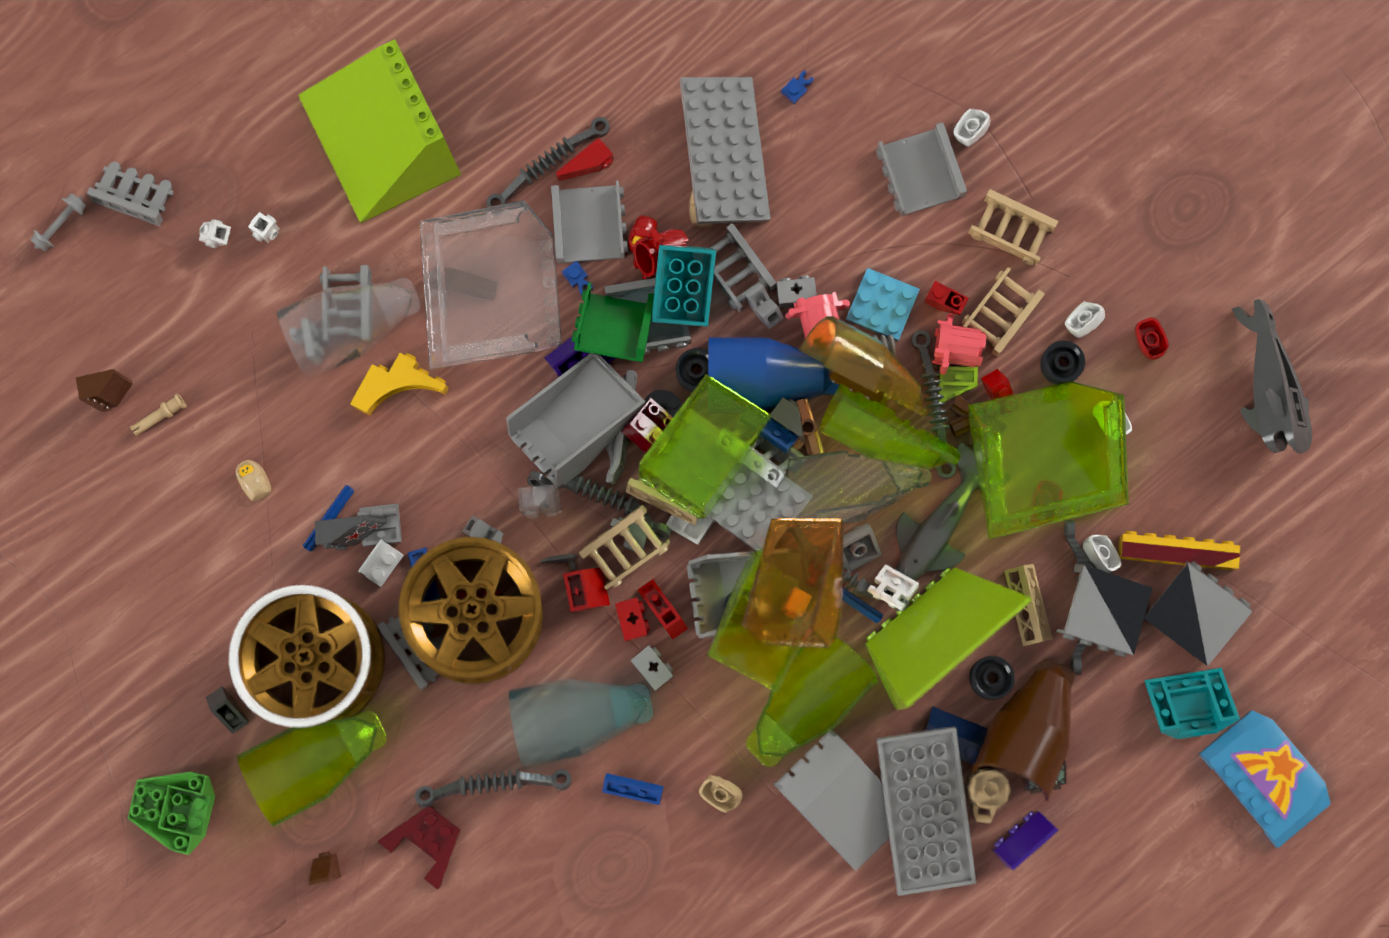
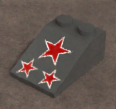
M355 516L315 521V544L323 545L324 549L347 550V547L357 545L386 524V519Z

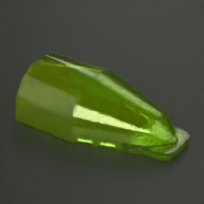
M842 384L838 386L819 426V432L872 460L934 469L947 463L957 465L961 459L960 452L953 446L938 439L923 428L920 431L910 425L911 421L907 418L903 421L896 417V412L875 400L870 401L863 394L854 393Z
M816 629L778 672L777 680L773 689H771L768 702L763 708L755 729L746 740L747 748L763 765L767 767L776 766L786 755L837 728L877 683L876 674L865 660L848 644L826 630Z
M364 711L354 717L330 720L315 726L290 727L236 755V759L246 784L268 823L275 827L329 798L333 791L373 751L386 743L387 736L377 715L372 711Z

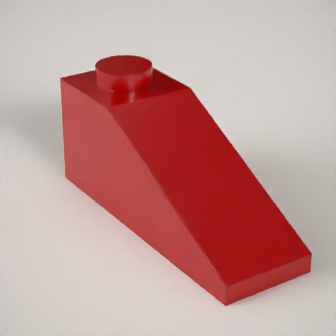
M597 138L556 172V177L559 181L600 172L603 168L607 169L613 164V153Z
M653 579L638 589V592L672 640L688 629L678 612Z

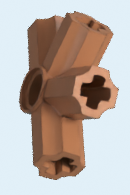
M808 398L798 400L796 403L799 405L798 408L801 413L803 427L806 424H811L814 428L810 433L804 432V441L802 442L798 439L792 447L799 451L805 445L809 458L820 456L825 452Z

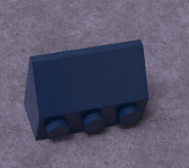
M932 706L923 731L955 726L960 760L974 765L986 738L988 728Z

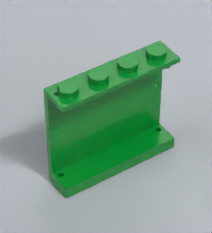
M588 282L587 290L583 289L581 300L584 303L579 305L578 314H581V316L576 317L575 328H577V331L573 330L572 342H575L574 350L643 362L652 319L654 294L648 293L646 303L592 294L591 282Z

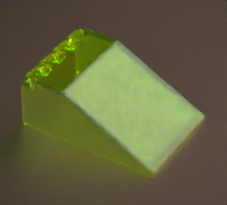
M706 374L640 461L639 478L653 489L658 484L659 486L656 491L668 499L674 494V503L685 510L691 505L689 512L697 518L704 520L727 490L770 420L771 415Z
M759 549L749 557L733 587L707 656L778 693L829 586L823 585L814 589L802 583L800 588H798L799 580L788 574H785L783 579H781L783 572L777 568L768 565L766 570H764L763 568L766 563L760 560L763 551ZM795 587L813 596L804 616L799 619L796 618V620L785 615L786 612L781 610L791 589Z

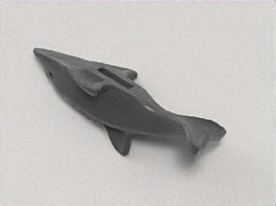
M963 443L958 445L955 452L961 476L960 485L922 523L914 522L905 512L900 515L897 521L896 537L900 549V559L895 570L914 581H917L924 573L950 569L963 560L965 554L953 549L948 542L966 509L972 492L976 489L1004 486L1010 480V476L1006 472L984 463L970 447Z

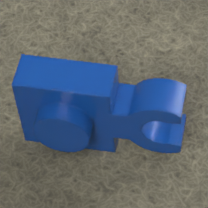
M805 70L800 73L799 80L793 77L781 90V93L794 105L807 92L805 86L813 83V77L809 80L803 78L807 72Z
M575 261L561 272L573 288L578 285L579 293L582 295L583 287L588 286L589 281H585L588 275L580 264Z

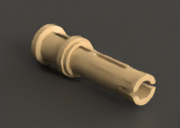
M176 393L174 398L166 403H161L159 409L130 426L132 431L134 430L133 433L136 436H139L164 418L173 417L175 412L181 408L185 409L187 405L183 398Z

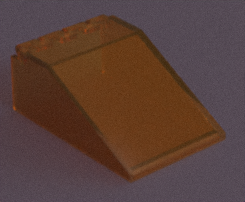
M771 518L742 626L758 642H763L764 645L796 646L797 644L798 647L815 646L816 648H830L831 642L836 641L842 617L844 529L842 519Z

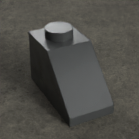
M782 398L769 416L803 442L805 438L801 413L798 408L799 405L792 399L786 400Z
M223 686L206 697L210 711L232 734L249 723L234 698Z

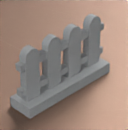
M112 162L108 167L104 166L103 172L105 174L100 183L96 182L94 185L96 189L90 187L87 192L91 202L160 226L163 221L160 212L164 213L166 209L164 204L168 196H173L174 194L171 182L163 180L160 185H156L155 178L151 174H146L143 179H139L135 168H129L125 173H122L118 162ZM117 177L121 178L122 180L118 188H112ZM135 183L139 186L133 196L129 193ZM151 190H155L156 193L151 202L147 201L146 199Z
M391 617L388 619L389 624L386 625L383 621L377 625V629L422 692L428 688L427 682L429 680L432 683L436 681L435 676L438 673L427 667L424 661L412 650L402 631L400 618L398 617L394 620ZM423 623L428 639L437 650H440L444 639L441 637L432 639L429 634L434 629L433 624ZM396 633H397V634L400 636V638H401V639H399L398 641H397V640L395 639V637L393 636V635H395ZM407 649L412 653L409 657L405 653ZM417 665H420L423 669L421 672L417 670Z

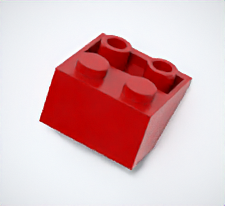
M600 568L582 569L563 574L572 614L610 606L608 592L604 587L606 584L604 573Z

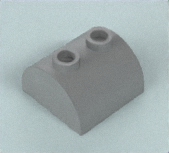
M868 523L857 526L852 531L840 535L832 541L842 565H846V571L849 569L854 570L882 555L873 530Z

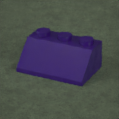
M572 337L545 357V360L558 377L590 354L574 350L575 342H572ZM600 355L608 364L616 359V357Z
M1031 810L1023 817L1024 821L1020 825L1015 824L1008 830L1010 833L1005 838L1000 837L994 842L993 845L995 847L992 851L1007 868L1015 870L1058 831L1039 811L1033 812Z

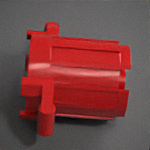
M656 229L651 230L646 237L639 239L634 245L635 261H633L635 269H640L644 280L656 278L659 245L686 246V242L689 239L681 229H669L660 233Z

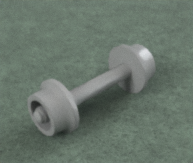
M71 193L66 198L63 197L62 200L68 206L43 235L36 230L33 231L34 235L30 240L35 244V249L41 248L46 252L51 247L54 248L55 245L49 239L74 210L83 215L86 205L82 202L81 196L76 197Z

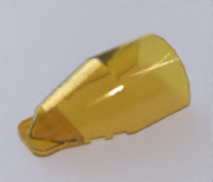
M827 316L812 328L802 343L799 351L824 363L823 366L875 393H878L880 390L885 393L883 397L891 399L925 418L927 417L929 410L923 407L921 385L882 341L834 316Z

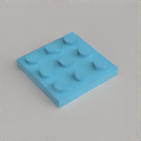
M867 268L845 321L884 335L887 338L891 334L894 340L898 342L920 289Z

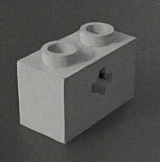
M800 276L799 279L795 280L782 278L780 281H777L776 289L779 308L794 307V303H797L799 298L804 297V299L817 296L814 277ZM794 288H797L799 294H795Z
M647 646L631 661L652 688L657 691L674 677L672 675L674 670L668 662L663 664L659 659L662 655L656 647L651 649L650 646ZM651 662L653 664H659L657 666V672L653 670L651 672L649 671V669L651 668L649 664Z

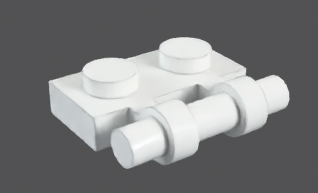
M885 564L875 578V583L879 585L878 588L870 585L867 592L871 593L875 599L887 602L891 608H897L902 611L905 604L899 600L902 597L909 601L918 589L919 583ZM887 589L893 592L894 595L890 596L884 591Z

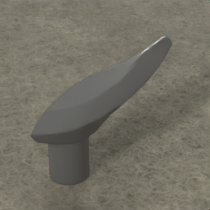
M577 555L551 556L541 560V563L561 564L568 562L571 571L577 569L575 562Z

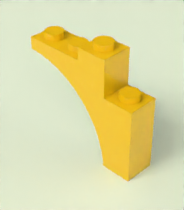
M399 353L389 372V369L383 365H371L350 404L371 416L377 406L399 392L411 389H428L446 395L449 388L445 384L446 381L436 376L434 379L428 376L429 372L422 368L417 370L419 364L415 361L416 357L409 353L405 355Z

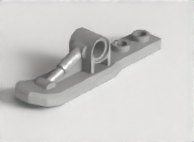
M627 370L623 379L636 390L638 375L634 370ZM621 431L606 446L610 458V469L607 472L606 482L614 485L619 480L625 468L629 438Z

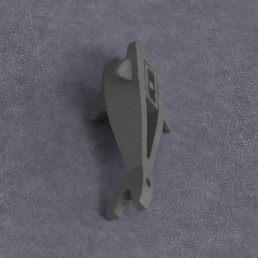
M1261 299L1254 301L1255 312L1252 317L1242 307H1235L1232 311L1237 320L1249 330L1258 333L1253 377L1255 406L1253 409L1243 407L1241 414L1251 428L1262 435L1264 443L1271 452L1278 453L1284 451L1289 444L1296 453H1305L1312 443L1309 399L1304 397L1293 365L1276 332L1274 315L1268 304Z

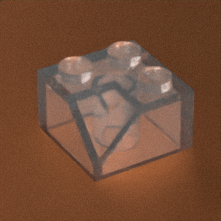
M557 484L518 488L519 511L523 516H527V519L538 518V515L546 514V517L557 516V513H562L560 489L557 487Z

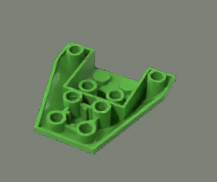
M185 772L138 779L127 819L171 851L190 855L206 836L214 804L215 794L209 776L195 772Z

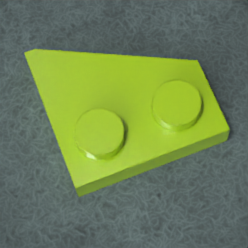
M949 366L945 375L939 372L941 383L938 384V387H941L942 391L938 392V395L944 396L939 402L948 401L977 387L978 367Z

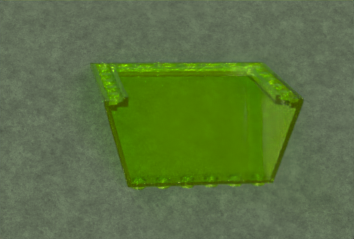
M1071 381L968 405L969 424L989 539L1129 504L1125 399L1123 394Z

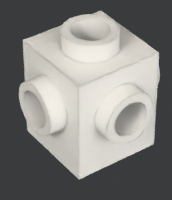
M260 212L252 219L248 226L253 232L252 236L260 242L264 240L267 243L277 237L278 230L280 229L275 224L277 221L268 214L265 216Z
M214 219L210 222H203L199 230V241L205 242V245L211 248L227 245L231 227Z

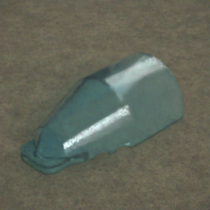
M567 678L509 691L512 727L519 757L524 767L583 756L631 727L649 722L653 717L650 692L643 684L625 686Z

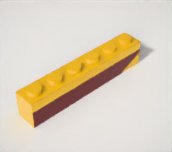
M1125 531V534L1119 536L1118 554L1120 559L1184 566L1186 561L1189 563L1194 561L1203 568L1234 571L1239 569L1240 545H1234L1232 541H1222L1221 544L1215 543L1213 539H1203V542L1195 541L1193 537H1183L1182 540L1176 539L1174 535H1164V538L1156 537L1154 533H1145L1143 536L1137 535L1135 531Z

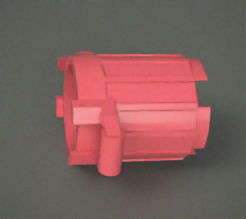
M836 292L813 296L807 299L802 297L797 299V303H794V308H791L785 314V317L787 319L800 317L808 348H811V346L814 349L830 347L829 343H832L833 340H837V344L843 341L838 311L845 310L850 305V302L847 299L838 301Z
M951 313L947 314L945 321L938 320L937 324L940 325L939 328L935 329L934 335L936 336L934 361L932 360L931 364L941 365L939 372L942 375L947 373L949 364L974 368L975 366H981L983 357H981L982 350L985 348L986 334L981 332L980 329L952 325L954 315Z

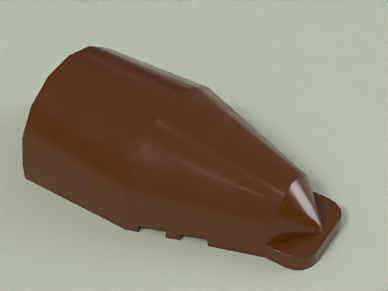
M1043 660L1038 663L1035 672L993 718L973 766V773H977L978 768L985 765L1010 770L1036 784L1043 791L1045 800L1049 801L1070 748L1071 689L1075 681V673L1071 668L1050 660Z

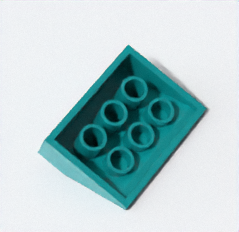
M659 245L651 322L708 327L716 250L694 246Z

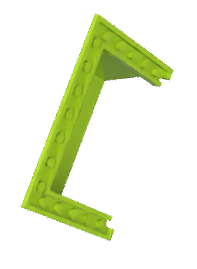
M395 39L377 47L298 95L360 223L461 176L444 136Z
M947 568L939 575L942 579L937 583L933 580L925 587L927 591L922 596L918 593L910 600L912 604L904 611L898 610L896 612L898 616L893 621L889 618L881 625L883 629L879 633L874 631L867 637L868 642L865 645L893 707L896 710L909 707L1031 602L1032 599L1029 596L958 568H953L952 570Z

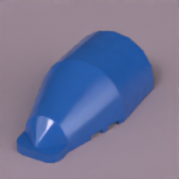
M709 337L708 413L743 414L752 405L766 414L773 411L782 398L786 400L792 399L796 402L801 399L808 398L809 400L822 395H836L841 390L842 384L837 385L829 379V369L836 357L817 355L766 337Z

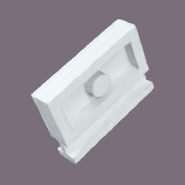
M380 539L358 572L382 587L404 555Z

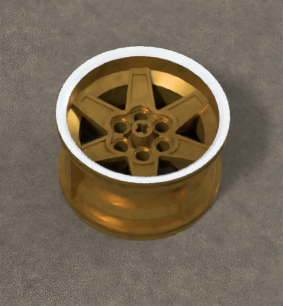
M297 585L284 587L265 595L245 612L231 640L229 666L233 683L240 697L250 709L262 718L288 727L326 728L351 719L372 700L383 677L385 649L377 625L359 605L320 587ZM317 608L333 612L345 623L321 634ZM296 611L293 634L274 627L276 622L282 617ZM312 633L314 637L311 643H307L305 640L306 635ZM355 640L357 664L355 672L352 674L335 660V655ZM291 643L296 645V650L293 653L288 651ZM325 643L330 644L328 653L322 651V646ZM262 645L278 655V659L261 670L260 657ZM293 662L295 664V671L289 673L288 665ZM327 662L330 669L327 673H323L321 667ZM310 672L312 674V680L311 682L306 683L304 681V676ZM292 681L293 707L280 701L270 689ZM320 681L343 691L330 703L313 708Z

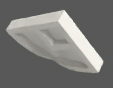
M681 498L680 502L686 505H690L688 501H686L684 498ZM700 512L695 526L674 515H671L666 525L674 532L700 545L715 521L703 512Z

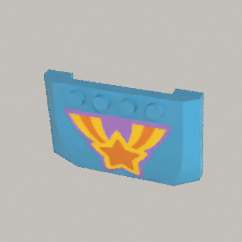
M1253 710L1249 711L1198 753L1264 830L1263 833L1276 848L1283 845L1331 804L1325 781L1272 719Z

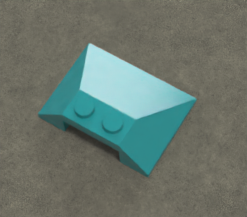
M1222 668L1144 681L1162 734L1176 739L1215 734L1240 719Z

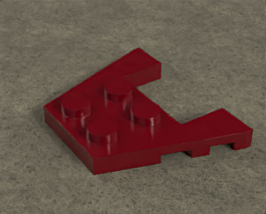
M429 806L379 839L378 843L393 853L404 837L409 839L436 861L424 879L438 890L441 887L461 829L433 807Z

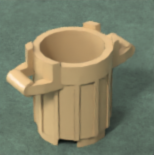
M980 766L977 773L972 772L966 780L965 793L971 802L976 822L991 823L996 808H1000V806L1007 802L1010 793L1009 781L1003 773L999 772V767L993 766L992 769H981ZM978 807L988 809L990 815L978 814Z

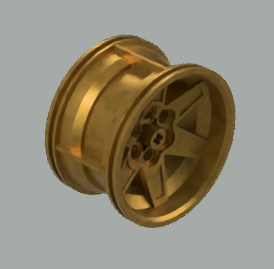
M456 538L430 549L417 560L409 571L403 583L399 599V618L402 631L412 650L433 671L447 679L460 683H488L509 675L519 668L530 656L538 642L542 629V602L537 582L530 568L513 550L501 543L486 538ZM462 563H484L471 583L456 568V565ZM502 571L515 582L522 597L495 595ZM439 577L448 596L447 599L423 602L430 585ZM480 589L487 591V596L483 599L476 597ZM461 590L467 592V597L464 600L457 599V593ZM496 606L498 612L495 615H489L487 613L488 607ZM477 607L475 609L476 613L474 615H472V613L467 614V612H469V608ZM451 608L458 609L457 616L453 618L448 617V610ZM523 616L518 634L507 647L496 623ZM423 622L449 625L440 650H437L428 639ZM481 623H486L489 625V629L485 633H480L478 626ZM466 624L469 626L466 634L458 632L460 625ZM472 638H475L491 656L489 659L475 662L456 660Z

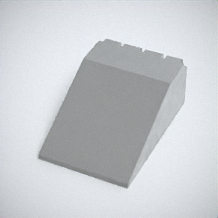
M590 353L507 416L508 435L520 449L523 448V453L532 462L535 461L534 464L544 475L549 473L547 478L556 487H559L561 484L566 485L585 470L645 405V401L599 354Z
M800 548L772 550L767 558L756 551L704 555L688 561V579H694V582L689 583L691 599L697 598L696 602H692L694 618L700 619V621L694 622L696 635L699 638L724 637L819 623L814 587L811 590L805 586L812 575L808 571L810 563L807 562ZM795 587L813 596L804 616L799 619L796 618V620L785 615L786 612L781 610L791 589ZM736 589L751 591L759 602L758 613L749 623L735 624L724 613L725 599Z
M829 729L819 740L823 748L820 749L815 744L804 755L809 762L806 763L801 758L790 769L795 774L793 778L786 772L773 785L856 871L889 839L882 782L832 729Z

